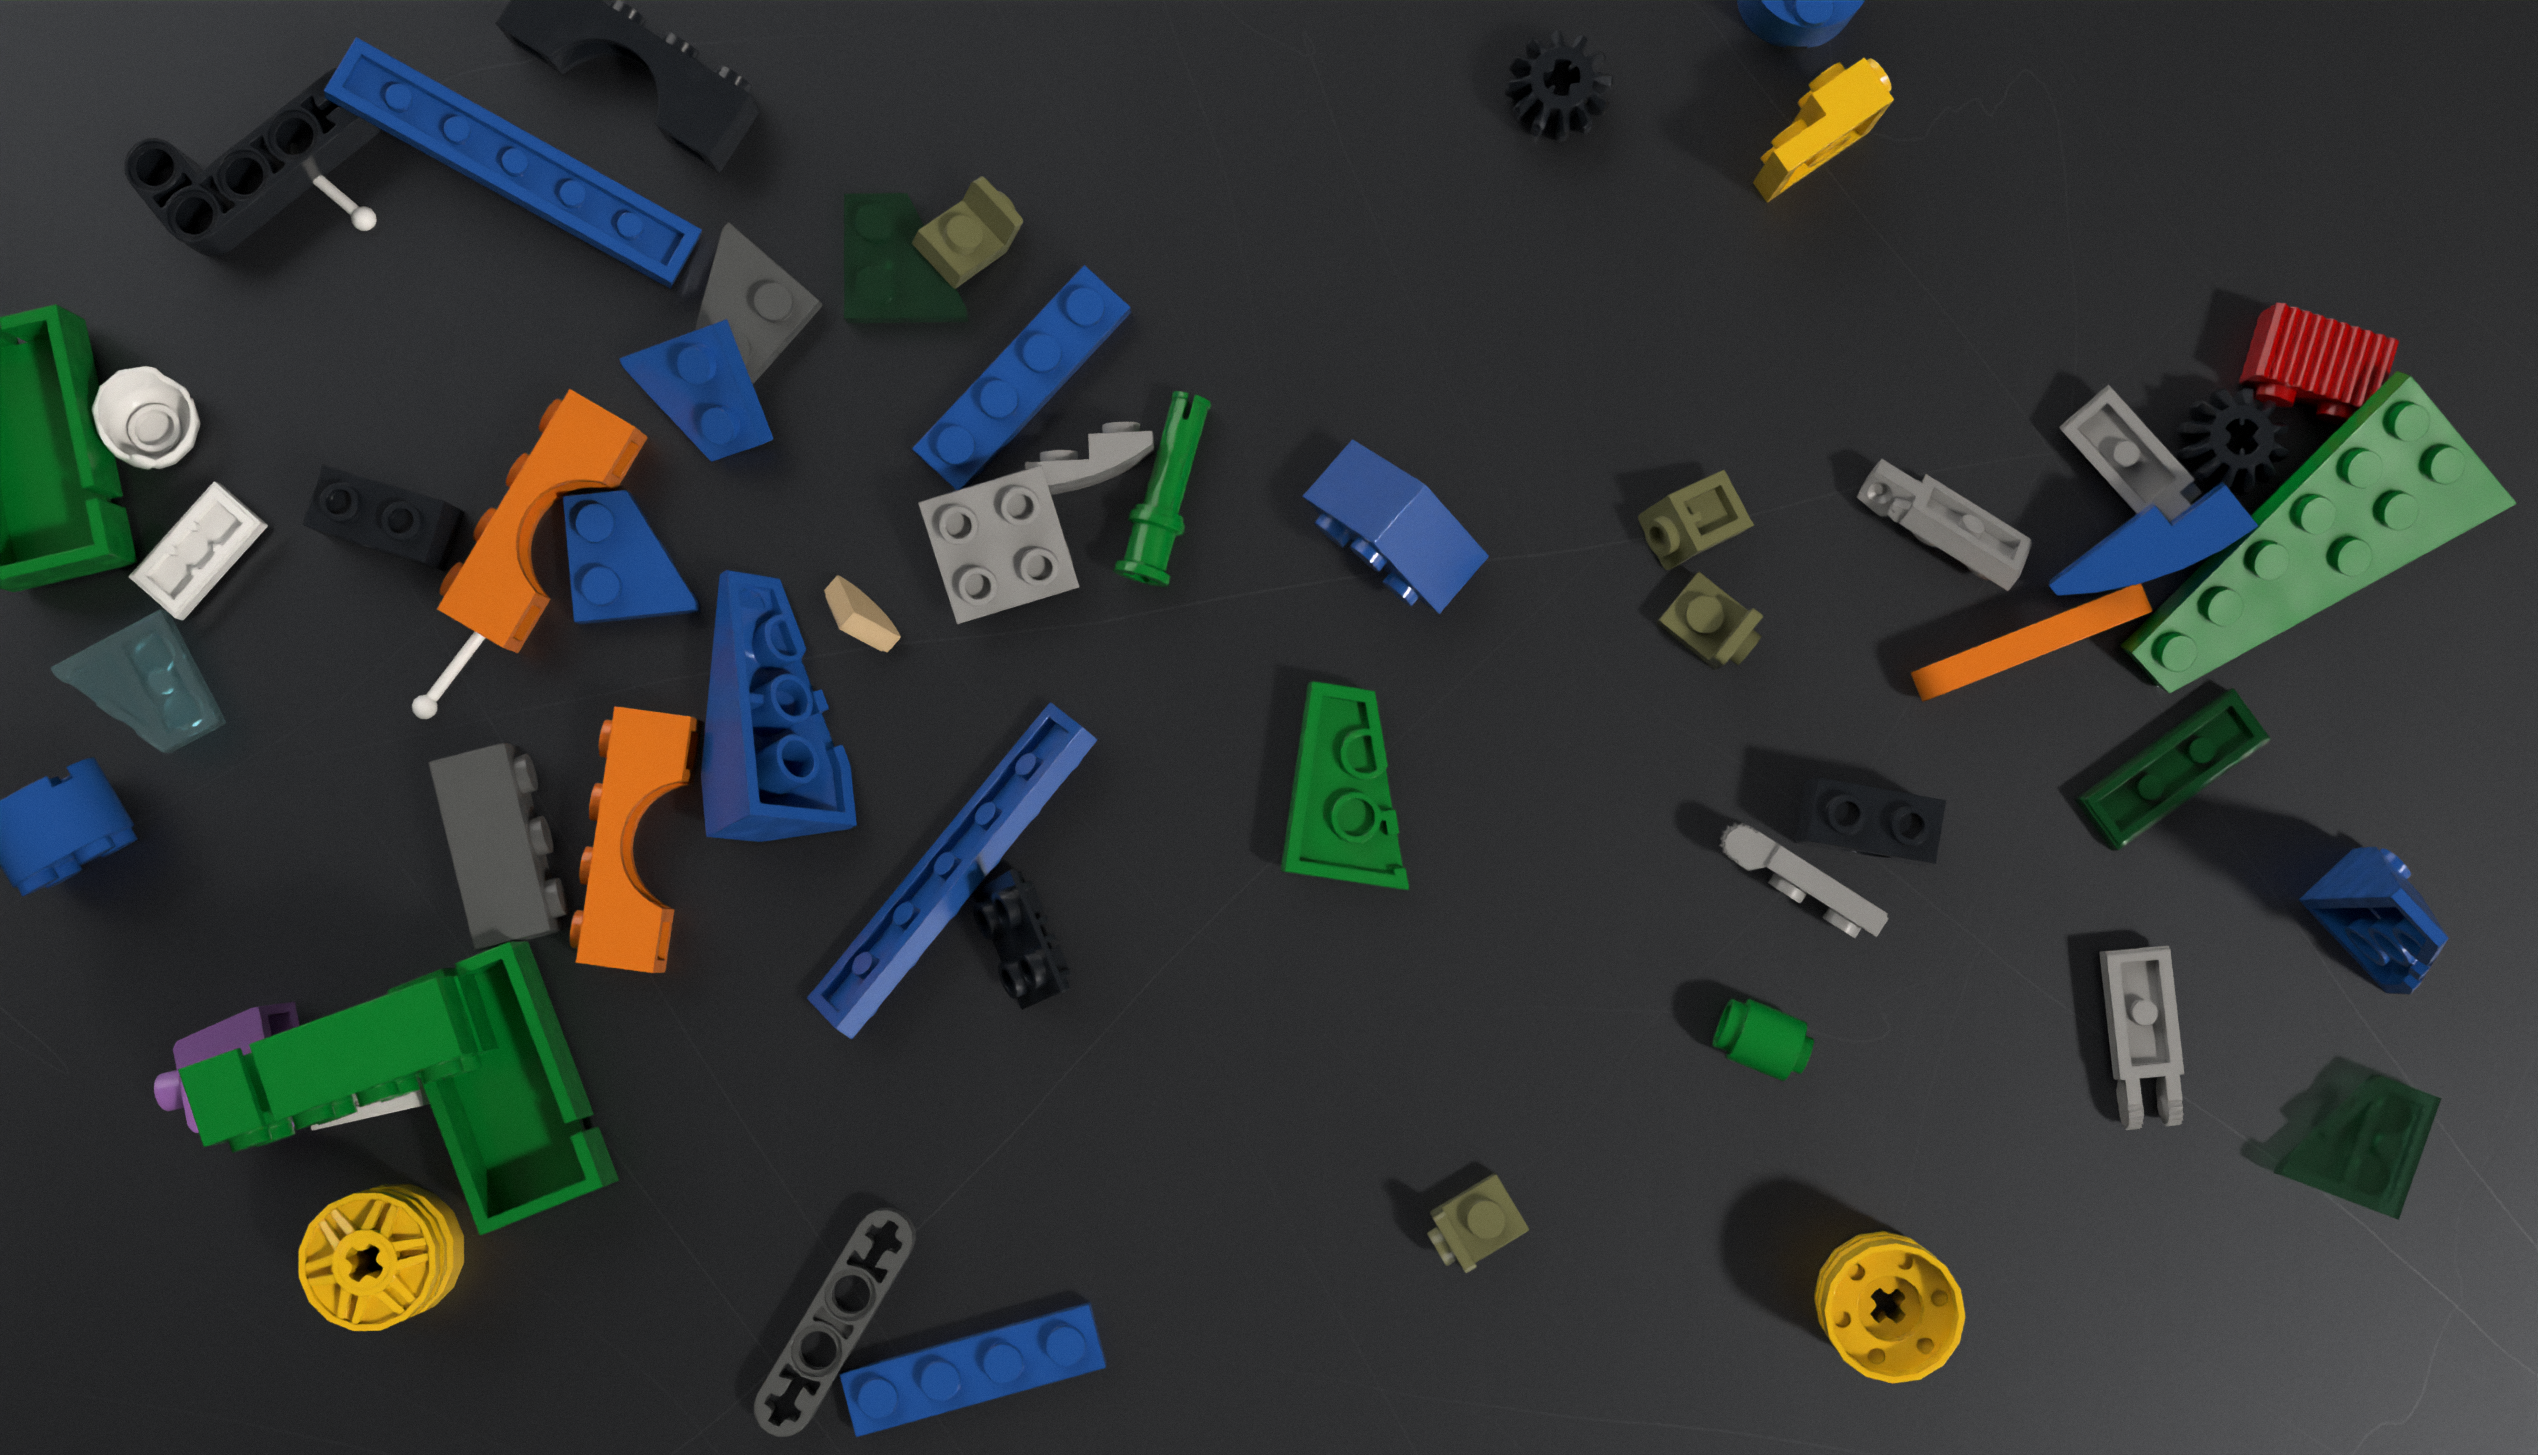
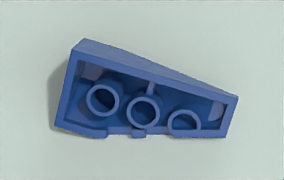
M730 570L724 571L719 576L701 767L706 837L764 842L847 830L857 826L851 765L843 745L835 747L822 715L829 707L822 689L813 691L801 659L806 651V646L781 580L778 578Z
M2377 847L2353 848L2310 888L2299 901L2386 993L2410 995L2421 984L2449 938L2422 895L2407 880L2411 873L2401 859L2385 848L2380 850Z

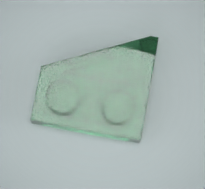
M907 193L844 194V318L847 323L968 322V311L957 289H954L912 244L918 230L924 227Z
M2371 1074L2276 1165L2273 1174L2389 1218L2399 1220L2442 1098L2384 1076Z

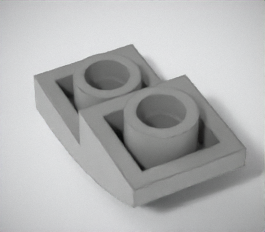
M1137 422L1106 423L1102 425V433L1088 434L1089 459L1078 460V452L1073 450L1045 451L1040 453V462H1025V469L1042 465L1051 495L1086 488L1114 478L1155 454L1153 432L1140 431V423Z

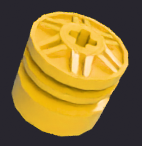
M385 1184L353 1193L328 1204L308 1225L299 1247V1279L309 1303L329 1322L352 1331H381L435 1307L454 1288L464 1264V1235L454 1211L435 1193L413 1184ZM377 1247L380 1252L376 1257V1262L383 1268L371 1272L368 1269L371 1257L364 1251Z
M1886 1231L1856 1235L1835 1248L1819 1270L1814 1292L1818 1322L1842 1359L1865 1377L1892 1384L1921 1380L1944 1366L1959 1345L1966 1317L1961 1289L1946 1265L1910 1237ZM1879 1288L1887 1294L1898 1289L1892 1297L1898 1307L1890 1315L1882 1309L1871 1314L1876 1307V1303L1871 1296Z

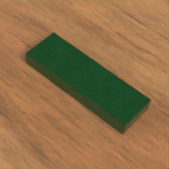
M2227 689L2085 791L2075 801L2110 849L2116 851L2265 745L2271 738L2235 689Z

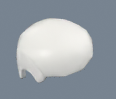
M149 366L118 370L99 386L91 409L97 433L106 448L122 461L146 470L151 468L162 469L176 464L194 447L201 424L194 400L190 397L187 389L162 374L157 368Z

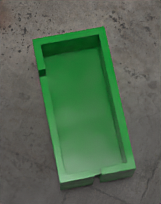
M57 304L0 317V589L17 592L137 564L126 508L111 503V499L123 496L115 456L106 448L99 437L91 410L99 389V381L85 319ZM18 338L26 341V343L19 344Z
M528 941L507 942L454 963L456 968H442L387 990L388 994L435 977H454L474 974L499 1048L479 1055L482 1068L428 1084L423 1083L421 1076L420 1079L480 1236L619 1181L599 1127L586 1130L582 1119L592 1116L594 1113Z
M474 974L454 977H435L250 1043L251 1053L243 1055L241 1048H237L180 1068L178 1071L203 1146L207 1147L229 1142L232 1153L253 1146H264L295 1135L292 1122L295 1129L299 1130L315 1124L322 1125L358 1112L354 1102L356 1099L359 1106L364 1107L379 1101L381 1103L418 1091L420 1087L417 1077L421 1076L423 1083L428 1084L441 1079L448 1080L482 1068L479 1055L496 1050L499 1047Z

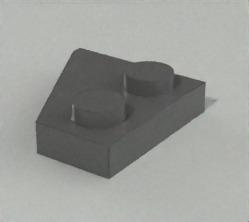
M728 222L720 235L695 330L727 319L751 382L754 384L823 305L814 295Z

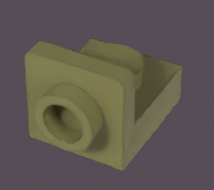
M980 176L970 184L962 201L919 229L912 244L941 276L956 289L1007 253L1023 223V219L1015 210L1011 200L1004 193L997 191L985 177Z
M1725 470L1666 496L1638 516V520L1645 532L1646 541L1651 550L1657 554L1665 570H1670L1694 555L1735 537L1754 526Z
M1698 571L1656 623L1710 667L1717 670L1725 665L1729 659L1738 666L1747 657L1762 637L1754 628L1763 618V615L1755 608L1749 611Z
M1493 1173L1430 1211L1429 1213L1437 1227L1427 1232V1235L1446 1267L1458 1260L1465 1273H1468L1477 1267L1475 1263L1528 1232L1529 1228L1497 1174Z

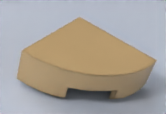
M837 575L824 590L836 623L843 632L886 653L901 638L898 630L882 609L846 579Z

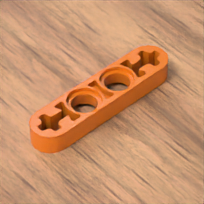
M2142 584L2131 585L1913 671L1910 674L1922 702L2153 611Z

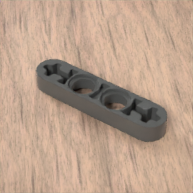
M892 1207L880 1208L868 1214L857 1226L757 1394L754 1402V1414L759 1426L768 1434L777 1437L792 1436L800 1432L815 1415L913 1250L916 1242V1230L911 1218L903 1211ZM891 1221L898 1226L895 1237L902 1242L900 1250L892 1247L887 1249L875 1265L877 1268L888 1271L884 1280H882L869 1266L852 1262L850 1259L855 1251L863 1260L866 1259L876 1244L875 1236L869 1233L871 1226L874 1225L875 1227L882 1228ZM855 1275L867 1283L870 1289V1299L864 1309L848 1311L837 1303L835 1287L837 1282L844 1276ZM821 1331L833 1338L837 1354L830 1365L815 1367L804 1359L801 1352V1344L807 1334ZM789 1363L793 1370L801 1377L820 1382V1387L815 1391L807 1382L794 1403L795 1407L802 1411L800 1418L790 1414L784 1421H780L773 1416L777 1405L769 1398L771 1393L775 1396L783 1395L796 1378V1375L784 1372L786 1365Z

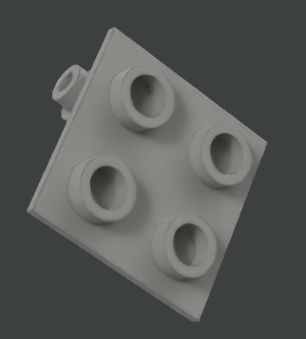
M1042 465L918 502L957 624L1079 588L1069 548L1061 529Z

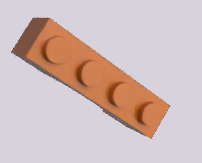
M571 389L568 390L563 400L555 399L546 409L539 424V431L542 432L541 437L530 455L523 453L511 467L506 478V486L510 487L497 509L492 507L481 517L473 533V540L477 543L464 564L458 562L450 569L439 591L443 599L437 610L502 648L515 653H519L551 600L539 584L531 560L533 535L540 519L553 504L562 499L563 496L587 489L616 491L648 438L635 426Z
M614 706L613 719H606L604 721L599 738V756L607 758L603 783H595L589 804V818L591 821H597L593 847H585L579 872L580 883L587 885L584 910H576L570 930L571 948L578 949L576 963L647 973L665 972L675 909L657 899L643 884L634 862L633 842L641 817L654 801L673 789L693 784L703 721L690 716Z

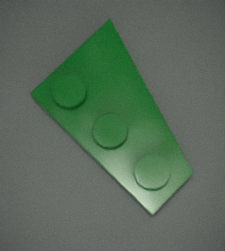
M1315 681L1308 682L1281 865L1282 872L1409 890L1406 868L1402 866L1397 837L1399 827L1396 810L1392 808L1386 773L1388 764L1375 691Z

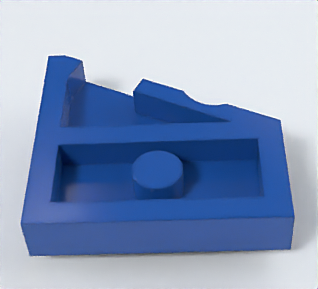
M727 319L619 358L626 372L711 462L754 448L774 439Z
M621 490L563 496L575 623L580 625L701 612L700 602L686 585L673 564V559L661 540L654 534L647 522L646 516L630 492Z

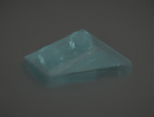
M161 609L50 667L55 677L77 688L95 701L97 707L114 719L126 723L136 731L138 736L161 752L172 753L226 724L170 613Z

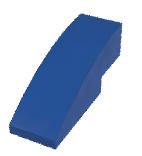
M2223 482L2170 522L2156 504L2152 502L2050 579L2049 586L2058 596L2096 593L2141 584L2182 570L2223 550L2257 528L2258 525Z

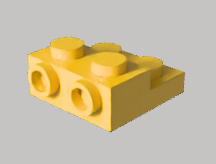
M1863 58L1847 70L1841 62H1838L1822 72L1808 85L1811 90L1797 102L1801 108L1800 112L1792 124L1771 141L1773 147L1760 158L1765 165L1753 181V184L1767 203L1871 131L1894 101V98L1889 93L1891 91L1890 80L1878 62L1871 58L1868 60Z

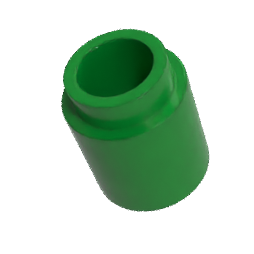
M1731 999L1719 1020L1713 1039V1047L1725 1051V1058L1780 1081H1785L1791 1071L1797 1074L1803 1072L1812 1053L1814 1039L1806 1036V1021L1751 999H1748L1745 1004Z

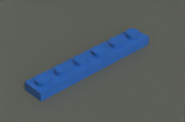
M357 37L324 89V95L327 100L670 289L701 236L702 229Z
M1050 702L807 997L809 1002L835 1029L850 1039H853L868 1019L876 1013L886 997L904 975L917 963L927 947L945 925L958 913L968 897L986 875L999 863L1009 847L1027 825L1040 813L1042 807L1068 775L1077 768L1086 753L1096 743L1097 739Z

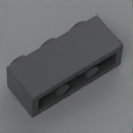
M500 743L429 762L474 950H490L507 942H522L564 931L561 916L567 915L569 912L568 900L561 880L558 877L553 879L551 877L546 854L553 852V840L545 817L543 815L536 816L531 792L538 790V780L530 756L528 754L521 755L519 746Z

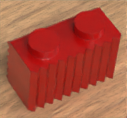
M2276 303L2261 312L2257 319V326L2253 331L2254 337L2250 342V349L2246 355V362L2243 365L2239 384L2257 389L2255 398L2263 403L2270 400L2276 402L2275 406L2292 407L2295 401L2317 408L2315 416L2319 420L2342 426L2388 380L2399 341L2396 338H2388L2384 334H2375L2371 330H2362L2358 326H2350L2345 322H2338L2335 319L2325 318L2323 315L2303 311L2298 307H2289L2286 303Z

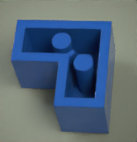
M1353 439L1303 495V498L1320 515L1314 522L1315 526L1341 548L1348 541L1352 542L1349 546L1350 549L1373 570L1379 572L1383 568L1388 573V576L1382 583L1397 598L1410 607L1418 599L1440 614L1489 557L1426 484Z

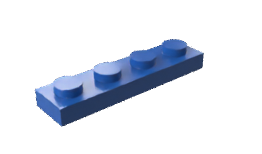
M1084 265L922 437L912 450L956 491L969 487L1131 313V307Z
M1091 1302L847 1369L839 1375L856 1437L1100 1370L1106 1368L1107 1362Z

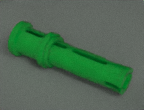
M1182 391L1172 392L1171 405L1143 504H1136L1135 508L1130 511L1128 520L1133 524L1126 553L1123 560L1116 561L1113 570L1122 577L1158 587L1169 586L1171 576L1166 573L1167 564L1175 538L1182 536L1185 529L1184 518L1179 515V510L1206 416L1212 404L1209 400L1195 395L1189 417L1185 420L1189 404V393Z

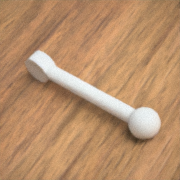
M293 142L290 145L291 155H298V146ZM323 175L313 181L315 186L351 215V221L355 228L360 231H368L375 226L377 222L376 214L371 208L367 206L359 207Z
M474 631L428 693L414 699L412 710L418 718L429 719L436 714L438 709L437 701L478 649L485 637Z

